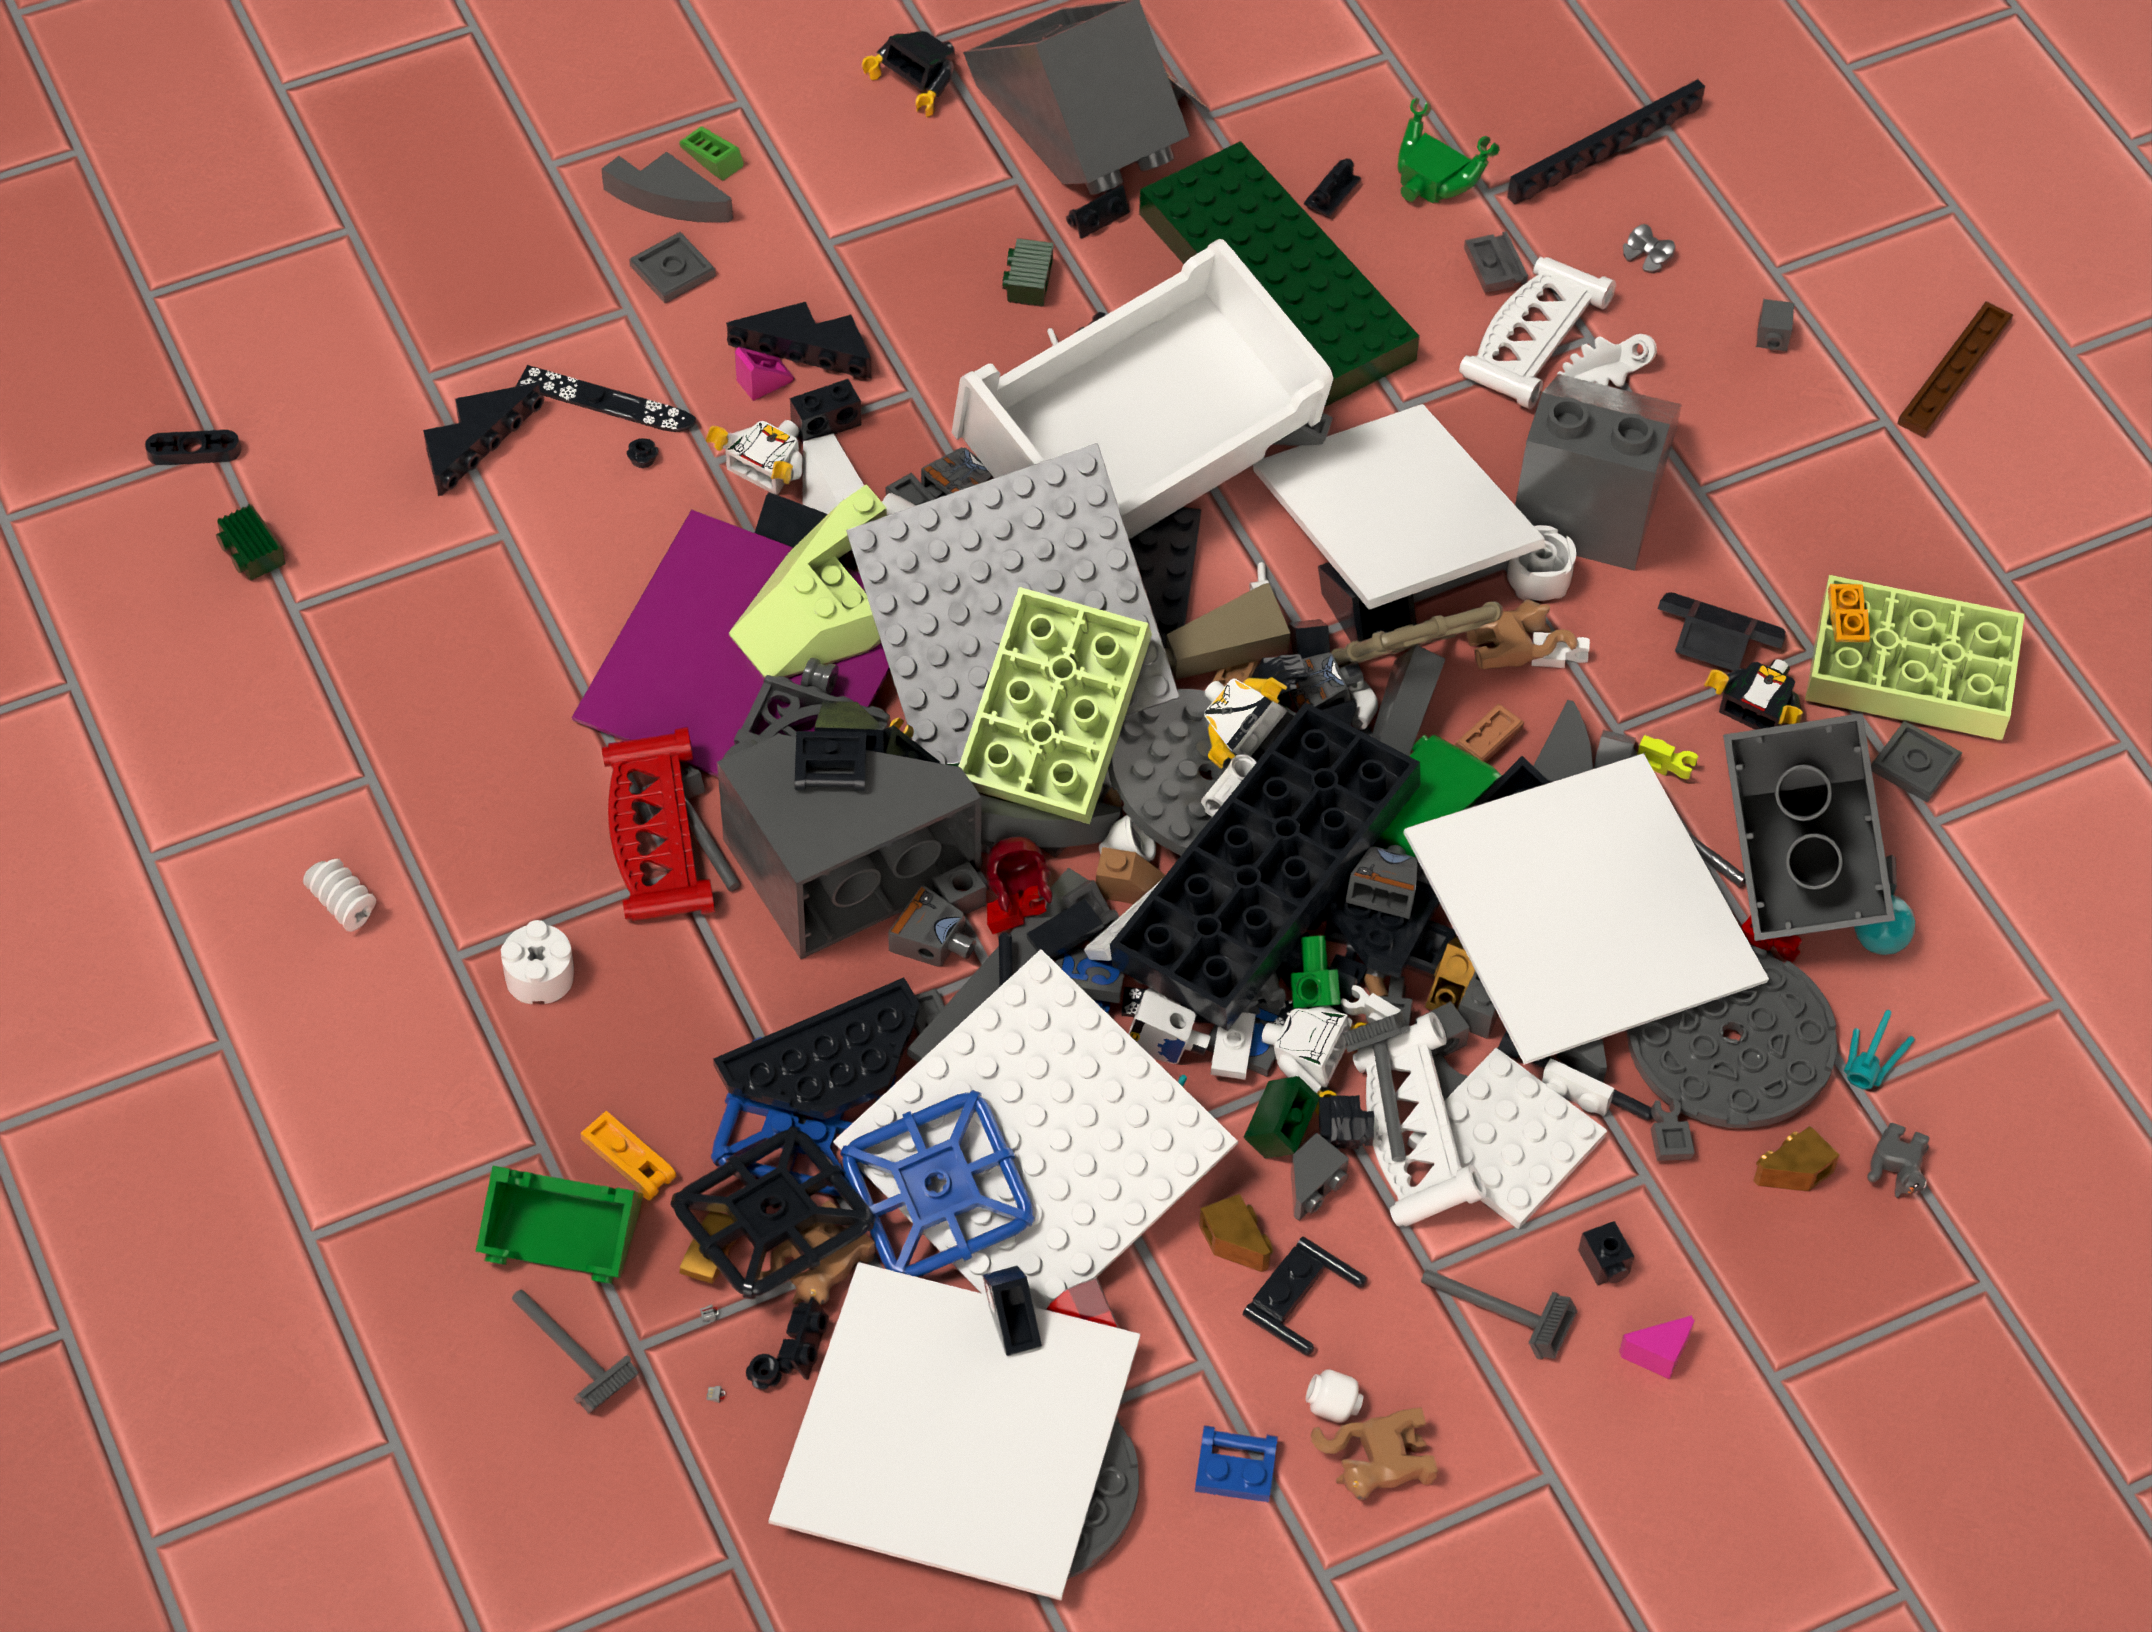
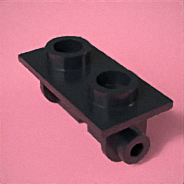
M1348 158L1340 160L1337 166L1333 167L1305 200L1304 205L1330 217L1361 180L1360 177L1353 174V161Z
M1121 185L1114 190L1109 189L1101 197L1077 210L1072 209L1069 211V215L1066 216L1067 223L1071 227H1077L1081 239L1130 213L1124 186Z
M810 1297L808 1304L800 1302L797 1307L793 1308L786 1333L788 1336H796V1339H783L777 1356L779 1368H782L781 1372L791 1373L792 1369H797L805 1380L809 1379L812 1366L817 1361L819 1344L823 1333L827 1330L829 1317L814 1297Z

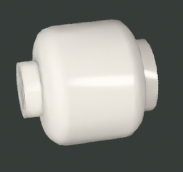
M1327 1369L1320 1375L1315 1374L1311 1379L1306 1393V1402L1310 1403V1410L1316 1416L1336 1423H1343L1351 1414L1356 1416L1359 1413L1363 1402V1395L1358 1393L1359 1385L1356 1379Z

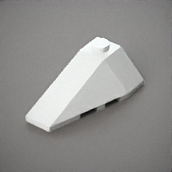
M833 433L803 441V505L829 514L840 502L864 486Z

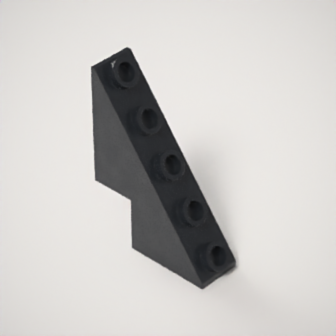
M805 301L726 322L728 345L734 348L742 347L796 363H804L825 370L849 374L854 377L871 378V357L852 315L816 324Z
M538 382L455 398L459 423L423 430L426 451L438 496H442L448 490H452L467 472L474 470L490 451L496 450L502 440L511 432L518 430L526 418L542 407L544 396L540 394Z

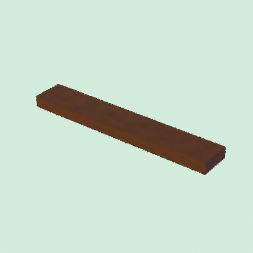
M1986 301L1900 415L1897 425L1925 438L2011 323L2013 314Z

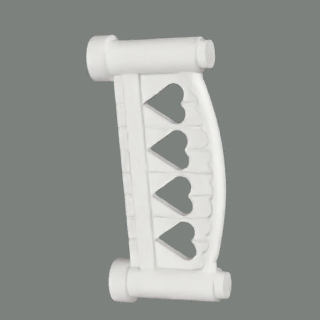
M1540 257L1533 270V274L1537 276L1520 287L1501 306L1483 336L1478 355L1471 357L1466 355L1460 364L1459 372L1467 379L1516 399L1518 405L1532 409L1538 401L1543 388V381L1536 378V375L1590 303L1600 309H1605L1608 306L1615 292L1616 281L1605 276L1599 279L1551 258ZM1553 288L1562 301L1542 302L1537 297L1543 295V289ZM1536 307L1541 310L1548 321H1525L1522 317L1529 314V308ZM1523 327L1533 341H1511L1507 337L1514 334V328ZM1508 347L1512 350L1518 361H1496L1492 357L1499 354V348Z
M1433 1012L1419 1017L1416 1024L1409 1026V1031L1386 1039L1391 1070L1410 1073L1395 1092L1396 1101L1403 1100L1418 1103L1407 1119L1401 1124L1402 1133L1404 1131H1413L1426 1134L1412 1153L1406 1156V1159L1403 1161H1392L1373 1044L1360 1048L1357 1053L1353 1054V1061L1357 1070L1360 1073L1367 1072L1366 1108L1367 1111H1374L1373 1147L1380 1167L1398 1198L1395 1205L1390 1207L1392 1219L1397 1226H1409L1465 1201L1472 1204L1486 1198L1485 1185L1477 1169L1473 1165L1461 1169L1431 1052V1050L1446 1044V1034L1440 1020ZM1413 1161L1433 1164L1434 1166L1419 1185L1411 1187L1410 1180L1412 1176L1407 1173L1408 1165Z

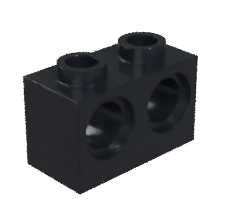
M849 379L790 398L791 421L799 429L798 437L802 444L806 440L832 433L837 434L862 425L861 400Z

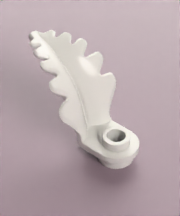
M1647 334L1634 335L1617 345L1602 337H1597L1595 339L1596 349L1587 344L1582 345L1581 349L1584 357L1582 358L1573 353L1570 356L1573 364L1565 362L1563 364L1565 373L1559 371L1557 375L1561 374L1593 383L1596 382L1608 386L1609 379H1611L1617 387H1621L1624 385L1628 373H1633L1653 361L1657 353V345L1653 338ZM1639 344L1643 346L1642 355H1639L1637 352Z

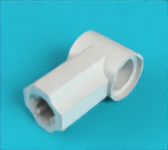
M1241 754L1236 755L1231 760L1227 769L1201 800L1205 813L1211 817L1214 816L1257 763L1252 757Z

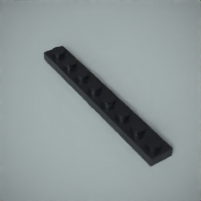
M1697 79L1510 176L1507 198L1514 205L1525 199H1530L1536 193L1557 185L1561 180L1573 174L1580 173L1584 168L1595 162L1603 161L1614 152L1624 150L1635 141L1643 137H1649L1656 130L1666 125H1672L1677 119L1696 112L1703 103L1705 85Z

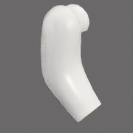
M1364 680L1347 687L1351 700H1355L1357 704L1352 725L1360 730L1368 726L1378 710L1377 697Z

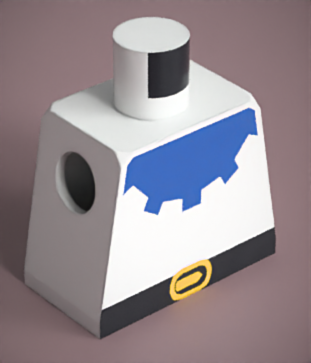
M1146 990L1128 1033L1153 1059L1172 1064L1179 1063L1184 1049L1204 1056L1210 1040L1209 1035L1192 1030L1196 1017L1194 1011Z

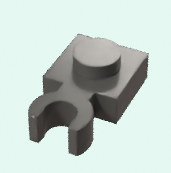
M1673 1099L1669 1105L1671 1112H1665L1661 1108L1660 1100H1655L1651 1107V1114L1658 1123H1654L1650 1130L1657 1161L1691 1159L1695 1153L1688 1121L1678 1122L1677 1119L1681 1111L1679 1101Z

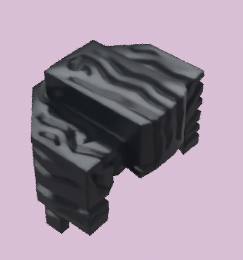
M1296 654L1262 658L1252 677L1260 679L1273 677L1286 685L1287 689L1281 690L1277 699L1279 700L1278 704L1289 708L1292 704L1289 692L1296 691V684L1299 681H1306L1308 675L1306 670H1304L1305 667L1301 655Z
M1360 1095L1320 1097L1318 1104L1320 1135L1337 1149H1359V1146H1363V1144L1365 1146H1372L1374 1138V1111H1363L1360 1108Z

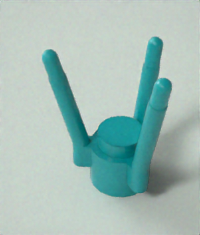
M1890 1010L1885 1011L1868 1051L1862 1052L1860 1056H1857L1860 1030L1858 1028L1853 1030L1848 1062L1844 1073L1847 1074L1848 1081L1856 1087L1871 1089L1873 1085L1880 1086L1884 1076L1915 1041L1913 1036H1909L1882 1068L1880 1067V1060L1875 1056V1053L1892 1015Z

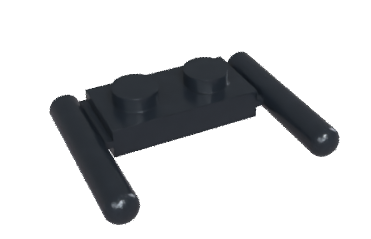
M1302 1236L1296 1247L1292 1248L1253 1297V1301L1246 1306L1242 1315L1301 1354L1309 1356L1314 1351V1344L1283 1324L1284 1321L1317 1281L1325 1267L1357 1288H1362L1366 1285L1367 1277Z

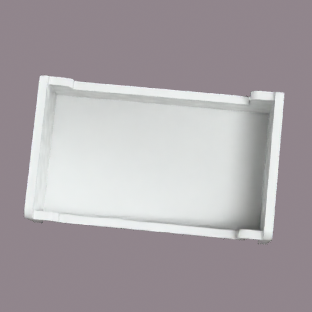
M1218 239L1209 244L1208 248L1187 260L1180 273L1006 374L1000 376L999 371L993 364H987L975 372L970 371L960 377L951 433L956 439L961 437L964 439L994 478L1098 443L1128 538L1130 539L1264 458L1266 449L1307 423L1311 427L1319 423L1333 382V375L1326 362L1224 240Z

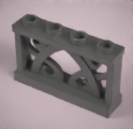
M766 675L742 728L738 730L734 738V744L736 745L745 740H755L757 743H760L775 735H783V733L796 737V731L792 727L817 719L823 701H854L844 696L835 697L826 694L817 687H804L795 684L783 676L774 677ZM774 699L790 704L787 708H782L777 704V710L781 716L779 719L773 717L768 711V705ZM862 706L884 729L890 726V715L874 706L869 708ZM763 717L770 725L760 735H757L755 732Z

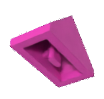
M738 347L735 350L737 382L753 401L793 381L794 376L778 357Z
M1691 1315L1624 1334L1619 1353L1623 1359L1670 1379L1690 1338L1694 1319Z

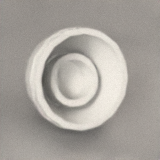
M1128 815L1119 819L1111 826L1106 839L1099 845L1100 854L1102 847L1136 852L1148 862L1154 859L1156 854L1155 841L1146 835Z

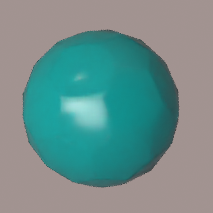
M1891 895L1895 921L1854 926L1857 939L1872 953L1880 955L1895 954L1905 949L1915 934L1916 921L1913 910L1898 896Z

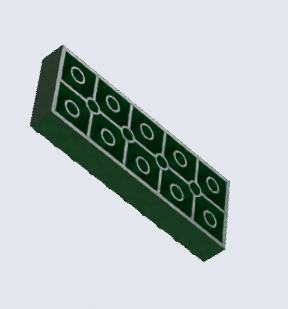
M1241 141L1140 189L1139 215L1183 264L1194 255L1208 248L1209 244L1218 239L1224 240L1329 366L1333 375V382L1325 407L1417 360L1420 338L1418 333Z

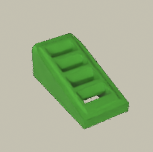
M702 126L679 142L683 150L721 180H725L744 165L739 147Z

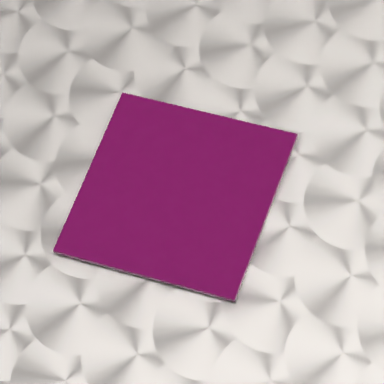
M691 509L572 715V720L624 741L675 733L677 728L688 727L693 760L681 763L688 766L691 765L693 768L718 777L717 762L722 760L725 753L735 745L734 738L738 730L742 728L764 683V677L732 640L729 632L793 547ZM844 567L865 592L860 573ZM882 643L869 652L832 663L839 667V673L831 695L847 697L868 708L871 706L890 671ZM803 673L788 679L795 684L801 685ZM774 699L769 703L768 711L773 717L779 719L781 716L778 713L777 704L782 708H787L790 704ZM763 717L755 732L757 735H760L770 725ZM817 719L792 727V729L795 731H814Z

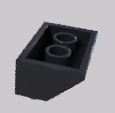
M768 492L755 533L794 548L828 514ZM852 549L838 559L846 568L854 571L857 568Z

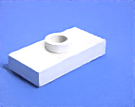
M1242 1012L1228 1031L1218 1026L1210 1075L1246 1079L1256 1014Z

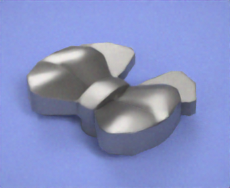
M1641 224L1630 233L1628 244H1623V255L1627 261H1632L1644 252L1648 256L1645 259L1643 271L1655 273L1661 271L1662 266L1672 259L1675 252V244L1670 239L1659 241L1653 237L1652 229L1649 225Z

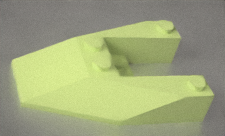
M867 484L840 502L787 554L730 630L729 636L764 678L766 675L789 678L803 673L810 658L819 659L821 664L828 665L869 652L881 644L866 593L838 560L852 549L846 530L887 516V508Z

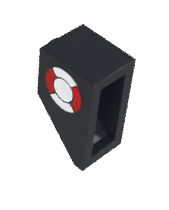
M1017 1265L982 1275L989 1308L1006 1356L1041 1347L1042 1344L1028 1279Z

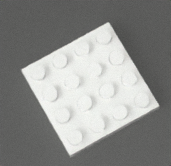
M1497 1047L1444 1101L1461 1169L1469 1165H1473L1477 1169L1486 1189V1198L1480 1201L1518 1230L1600 1144L1607 1133L1604 1127L1557 1092L1546 1087L1545 1083L1497 1049ZM1414 1132L1408 1138L1407 1145L1415 1149L1426 1134Z

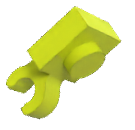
M1646 735L1643 736L1637 755L1644 753L1653 771L1665 776L1668 771H1671L1683 779H1689L1692 768L1683 764L1696 766L1698 755L1694 752L1682 751L1674 753V746L1667 744L1663 740L1654 739Z

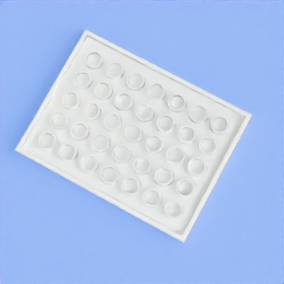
M1423 404L1327 436L1325 442L1321 445L1298 446L1263 458L1253 464V471L1368 609L1384 605L1545 547V538Z

